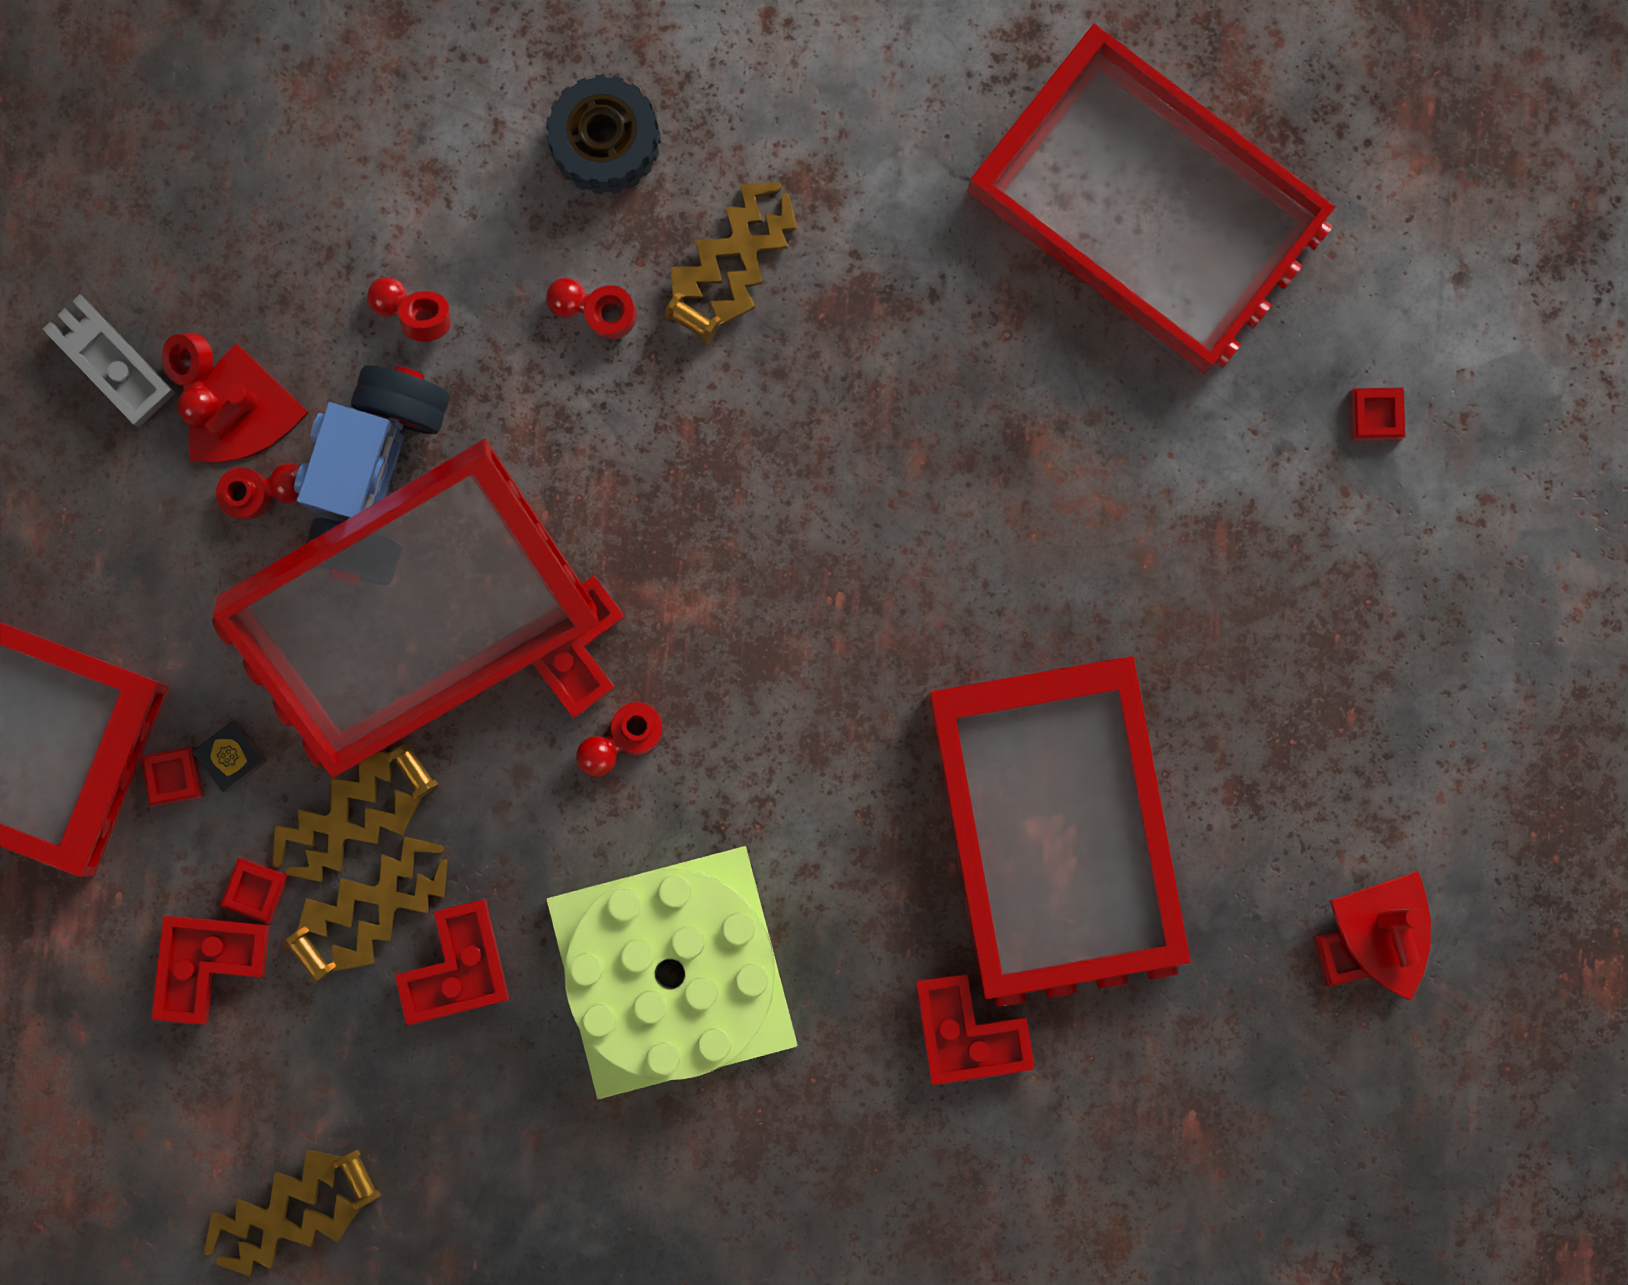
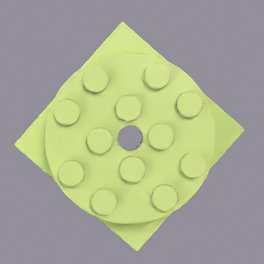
M746 846L546 898L565 970V986L569 1006L580 1029L597 1100L670 1080L697 1077L722 1066L798 1046ZM665 959L677 960L685 969L684 982L675 989L674 987L664 986L655 977L659 963Z

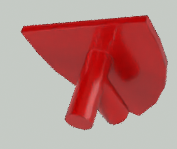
M236 343L217 362L210 376L203 381L204 387L215 394L219 409L205 422L204 426L189 425L190 461L223 463L248 458L276 444L291 432L309 412Z
M1419 871L1329 900L1343 941L1362 970L1383 988L1406 1000H1411L1424 975L1431 946V917Z

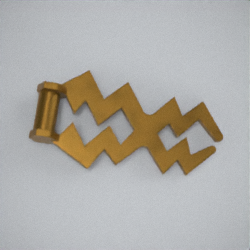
M779 182L740 185L745 208L725 207L732 236L724 239H696L695 242L701 266L671 267L673 298L667 305L664 317L676 321L701 337L703 342L710 344L719 327L755 309V305L746 287L762 284L756 254L760 251L787 249L788 245L783 232L797 230L789 195L784 193L781 198L782 216L765 213L769 235L751 236L748 224L762 222L755 197L780 192L781 183ZM740 256L746 271L726 272L733 300L710 301L715 315L714 318H707L683 302L684 299H703L697 284L722 283L716 257Z
M410 742L399 746L392 752H377L359 763V782L331 778V811L328 815L325 816L298 809L299 829L275 826L273 866L277 868L283 865L288 840L314 846L316 832L328 834V853L305 849L309 866L288 867L285 869L286 875L323 882L324 866L337 871L343 870L344 843L347 839L378 844L381 827L404 835L421 799L438 788L439 784L435 779L432 780L414 754ZM395 762L415 790L412 795L395 790V814L367 807L365 809V827L349 822L350 798L377 803V777L387 782H392V763Z
M404 836L401 861L381 854L380 882L376 886L371 887L340 878L337 906L306 898L298 930L289 936L283 945L286 949L289 948L306 969L312 977L310 980L314 985L324 980L334 971L375 964L373 940L391 942L394 914L398 908L429 914L428 894L442 898L445 897L448 861L446 859L440 861L433 881L419 873L417 874L415 896L397 892L398 876L413 879L415 852L441 854L444 852L442 845ZM355 900L378 905L379 925L359 920L356 951L332 944L333 962L330 964L325 961L307 938L309 932L328 937L326 921L352 928Z
M358 1149L344 1156L307 1150L302 1180L279 1172L274 1173L268 1209H263L238 1199L236 1200V1219L215 1211L212 1212L204 1253L211 1255L215 1252L222 1230L247 1239L252 1225L263 1229L261 1247L240 1240L238 1242L240 1257L221 1255L215 1259L217 1265L250 1277L253 1275L255 1262L269 1269L273 1268L280 1238H286L311 1247L314 1244L317 1232L320 1231L335 1242H338L361 1208L381 1195L378 1189H375L359 1157L361 1154ZM341 1167L357 1201L353 1202L338 1194L336 1196L334 1218L307 1207L304 1210L302 1227L286 1219L290 1196L316 1205L320 1180L334 1187L337 1168Z

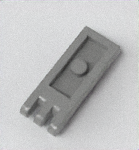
M79 294L73 302L76 308L86 316L81 321H78L64 308L58 316L71 330L64 335L60 328L51 322L43 330L131 423L139 428L176 393L101 314Z

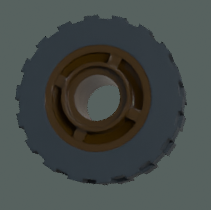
M595 75V78L586 79L585 77L577 80V84L565 88L561 92L562 96L558 101L555 100L552 104V113L550 117H547L546 123L549 133L546 136L548 146L562 175L568 181L572 180L576 187L582 190H592L593 194L603 195V192L620 193L624 188L629 186L632 188L639 184L638 180L643 176L646 177L652 170V163L657 161L659 155L658 143L661 144L656 114L648 97L643 96L640 88L633 83L630 85L624 82L623 78L617 76L608 78L605 75ZM610 127L616 130L615 136L608 142L598 143L591 139L595 131L600 128Z

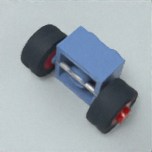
M373 365L363 366L358 377L357 387L351 399V407L354 409L329 402L325 414L319 413L312 426L310 442L314 443L315 446L310 462H303L298 470L294 491L299 493L297 502L316 515L326 518H314L305 544L386 497L405 437L399 430L404 428L424 434H438L443 423L444 413L450 401L449 392L424 380L425 375L409 368L395 366L394 370ZM372 533L319 564V566L330 569L328 577L358 586L359 580L362 579L377 584L390 585L395 573L396 564L400 558L402 545L390 538Z

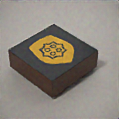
M234 720L192 751L221 791L226 793L267 762L242 727Z

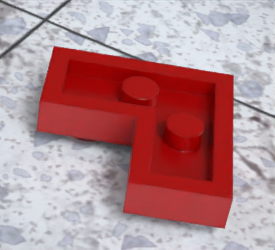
M595 575L582 584L596 604L598 625L532 663L574 719L616 689L587 651L586 647L626 618V616ZM554 604L552 607H550V608H549L548 610H546L545 612H547V611H549L550 609L556 607L557 604Z
M482 899L434 911L445 962L395 975L406 1025L509 1000L510 997L487 900Z
M171 915L163 916L151 1020L207 1024L213 973L251 977L265 976L270 925Z
M967 973L916 981L932 1085L1035 1070L1026 1017L975 1024Z

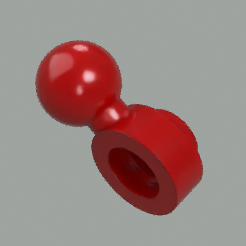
M382 277L375 280L367 291V302L370 309L381 317L399 315L401 330L411 340L418 342L434 341L444 336L450 329L451 316L448 302L442 295L436 292L419 291L407 296L404 285L392 277Z
M560 278L555 280L546 292V303L553 314L561 318H572L579 313L584 314L592 331L604 339L614 340L622 338L636 324V305L630 294L621 287L606 285L597 288L588 295L578 281L572 278ZM611 308L621 310L618 320L614 322L604 320L607 310Z
M198 333L175 334L170 336L163 345L162 365L171 381L178 385H183L184 391L179 396L177 402V410L182 420L192 426H204L205 422L219 409L215 394L208 388H205L203 381L210 376L213 369L212 349L208 341Z
M292 463L282 464L272 472L270 478H265L259 472L249 468H233L227 471L217 484L216 499L218 505L229 516L241 520H252L261 516L268 509L271 498L275 497L278 501L285 504L298 503L299 493L294 491V484L300 466ZM244 484L246 486V495L242 500L236 501L234 491L237 486Z
M641 702L628 703L619 708L611 722V735L606 738L592 736L580 743L576 752V762L581 771L592 777L604 776L614 768L617 754L620 752L632 756H641L651 752L658 745L662 735V721L659 714L654 708ZM633 719H640L646 724L647 729L642 735L635 736L628 732L627 724Z

